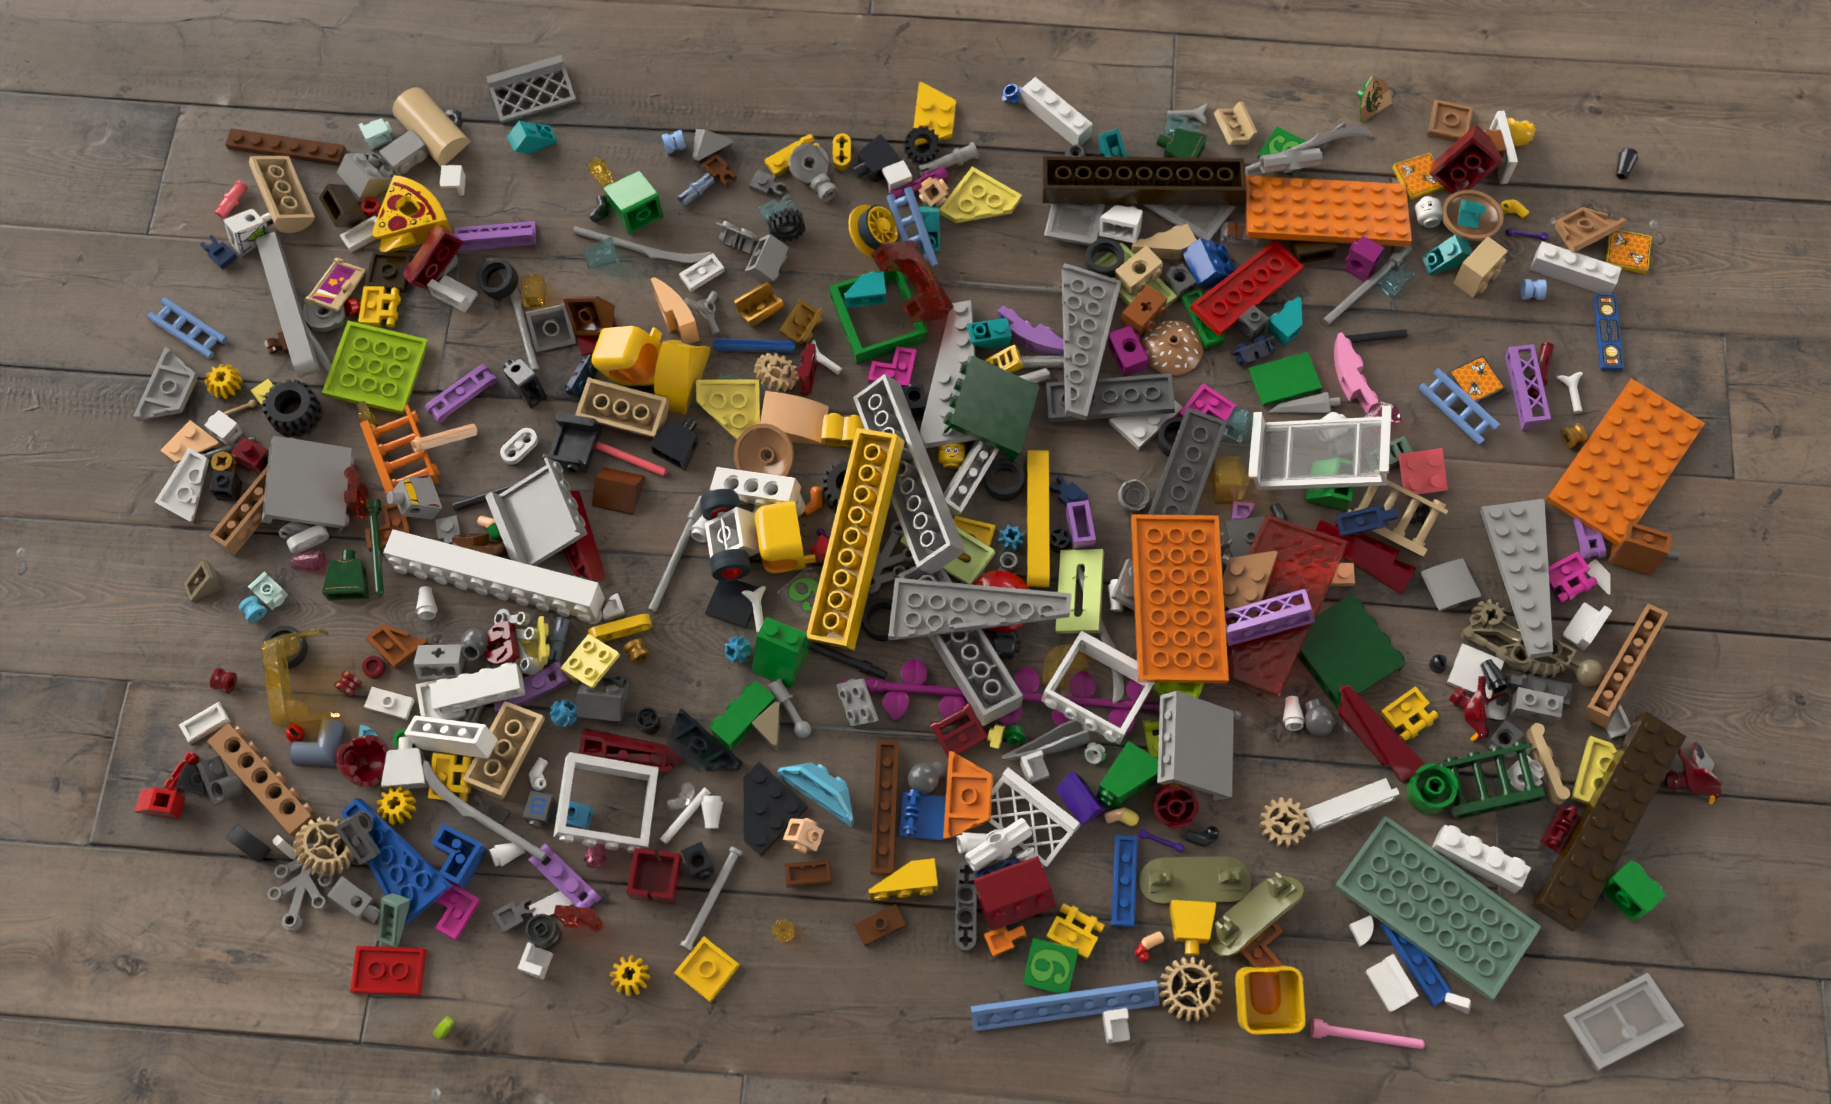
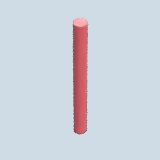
M599 441L596 445V450L663 477L667 473L666 468Z

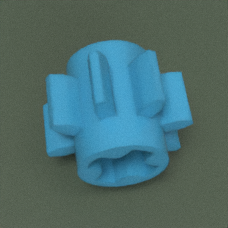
M1008 524L1005 531H999L1001 538L998 539V544L1004 545V551L1008 549L1015 552L1018 546L1023 547L1021 539L1024 538V533H1019V526L1010 527Z
M744 636L729 638L730 643L725 644L726 657L732 660V663L738 661L740 664L747 661V656L752 654L750 642Z
M562 699L560 703L556 701L551 706V720L557 726L566 727L568 724L572 726L577 720V707L572 701Z

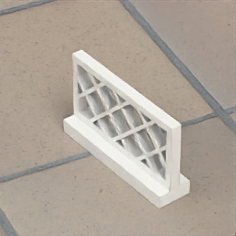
M1009 767L993 787L992 798L996 794L997 799H992V803L997 802L998 815H992L991 820L988 822L998 830H1004L1005 828L1002 825L1003 817L1015 816L1016 822L1019 815L1031 814L1032 827L1030 828L1033 830L1034 843L1024 844L1021 842L1018 845L1024 850L1030 846H1035V856H1038L1041 864L1047 868L1073 833L1081 826L1080 823ZM1006 783L1012 789V797L999 799L998 790ZM1015 791L1021 796L1015 797ZM1026 799L1029 801L1030 811L1017 812L1016 800ZM1013 800L1014 813L1001 814L1000 802ZM1032 805H1034L1039 810H1033ZM1044 813L1047 815L1048 825L1035 826L1033 814ZM999 818V823H997L993 819ZM1050 819H1052L1057 824H1051ZM1062 827L1067 831V834L1061 840H1053L1051 828ZM1049 828L1050 841L1037 842L1035 830ZM1059 843L1054 849L1053 844ZM1050 844L1051 854L1045 861L1038 855L1037 846Z

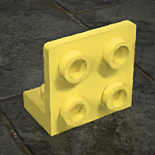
M539 616L536 628L539 630V637L536 641L520 639L528 655L539 659V671L543 670L544 665H547L548 657L550 656L549 644H546L548 623H544V616ZM518 658V659L515 661V663L518 665L519 668H520V661H521L520 658Z
M588 634L562 665L561 669L574 683L577 684L581 681L590 688H594L619 658L620 654Z

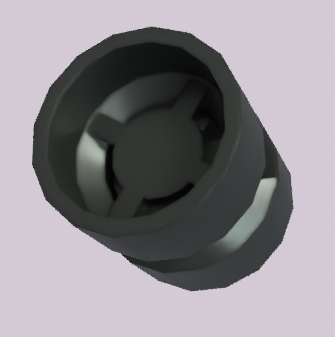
M537 914L526 925L528 938L540 949L550 950L561 939L560 927L549 915Z

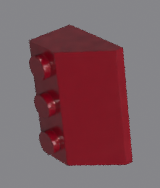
M1475 125L1432 163L1429 175L1453 194L1462 190H1471L1503 162V159L1491 137Z
M437 224L430 231L425 243L419 247L414 259L408 263L403 273L406 280L413 285L430 291L427 286L431 279L438 281L464 241L447 228Z
M1038 856L973 879L984 918L991 931L1056 908L1052 889Z

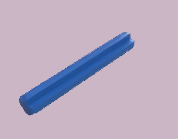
M716 338L714 339L713 347L715 351L794 353L795 342Z

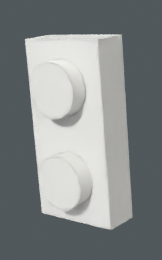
M712 253L681 272L679 276L692 292L725 272V269Z

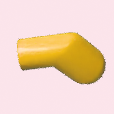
M1505 200L1500 204L1503 213H1516L1523 220L1530 214V211L1517 200Z

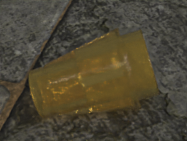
M596 157L589 161L587 164L588 172L604 188L613 182L605 160H602L601 157Z

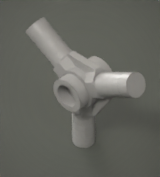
M712 291L707 299L697 302L685 298L684 302L686 305L694 309L697 316L707 322L712 335L720 332L714 320V312L716 310L714 302L718 297L717 292Z

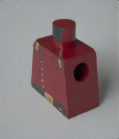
M246 437L240 440L231 453L238 466L257 476L268 465L269 450Z

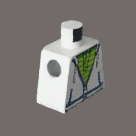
M249 209L223 220L229 242L241 257L257 247L256 238L267 234L266 227L274 224L269 213L259 216L254 209Z

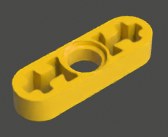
M639 614L592 627L588 630V634L601 642H606L649 630L652 627L649 614Z

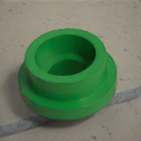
M1010 725L1004 731L1003 738L1009 744L1018 745L1025 741L1024 729L1017 725Z

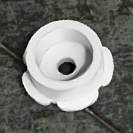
M1095 742L1089 743L1085 749L1086 760L1092 764L1104 761L1106 758L1105 748Z

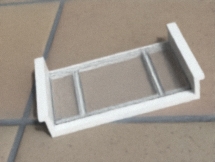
M1391 405L1382 406V417L1265 422L1262 412H1254L1248 477L1249 479H1254L1257 490L1387 485L1392 407Z

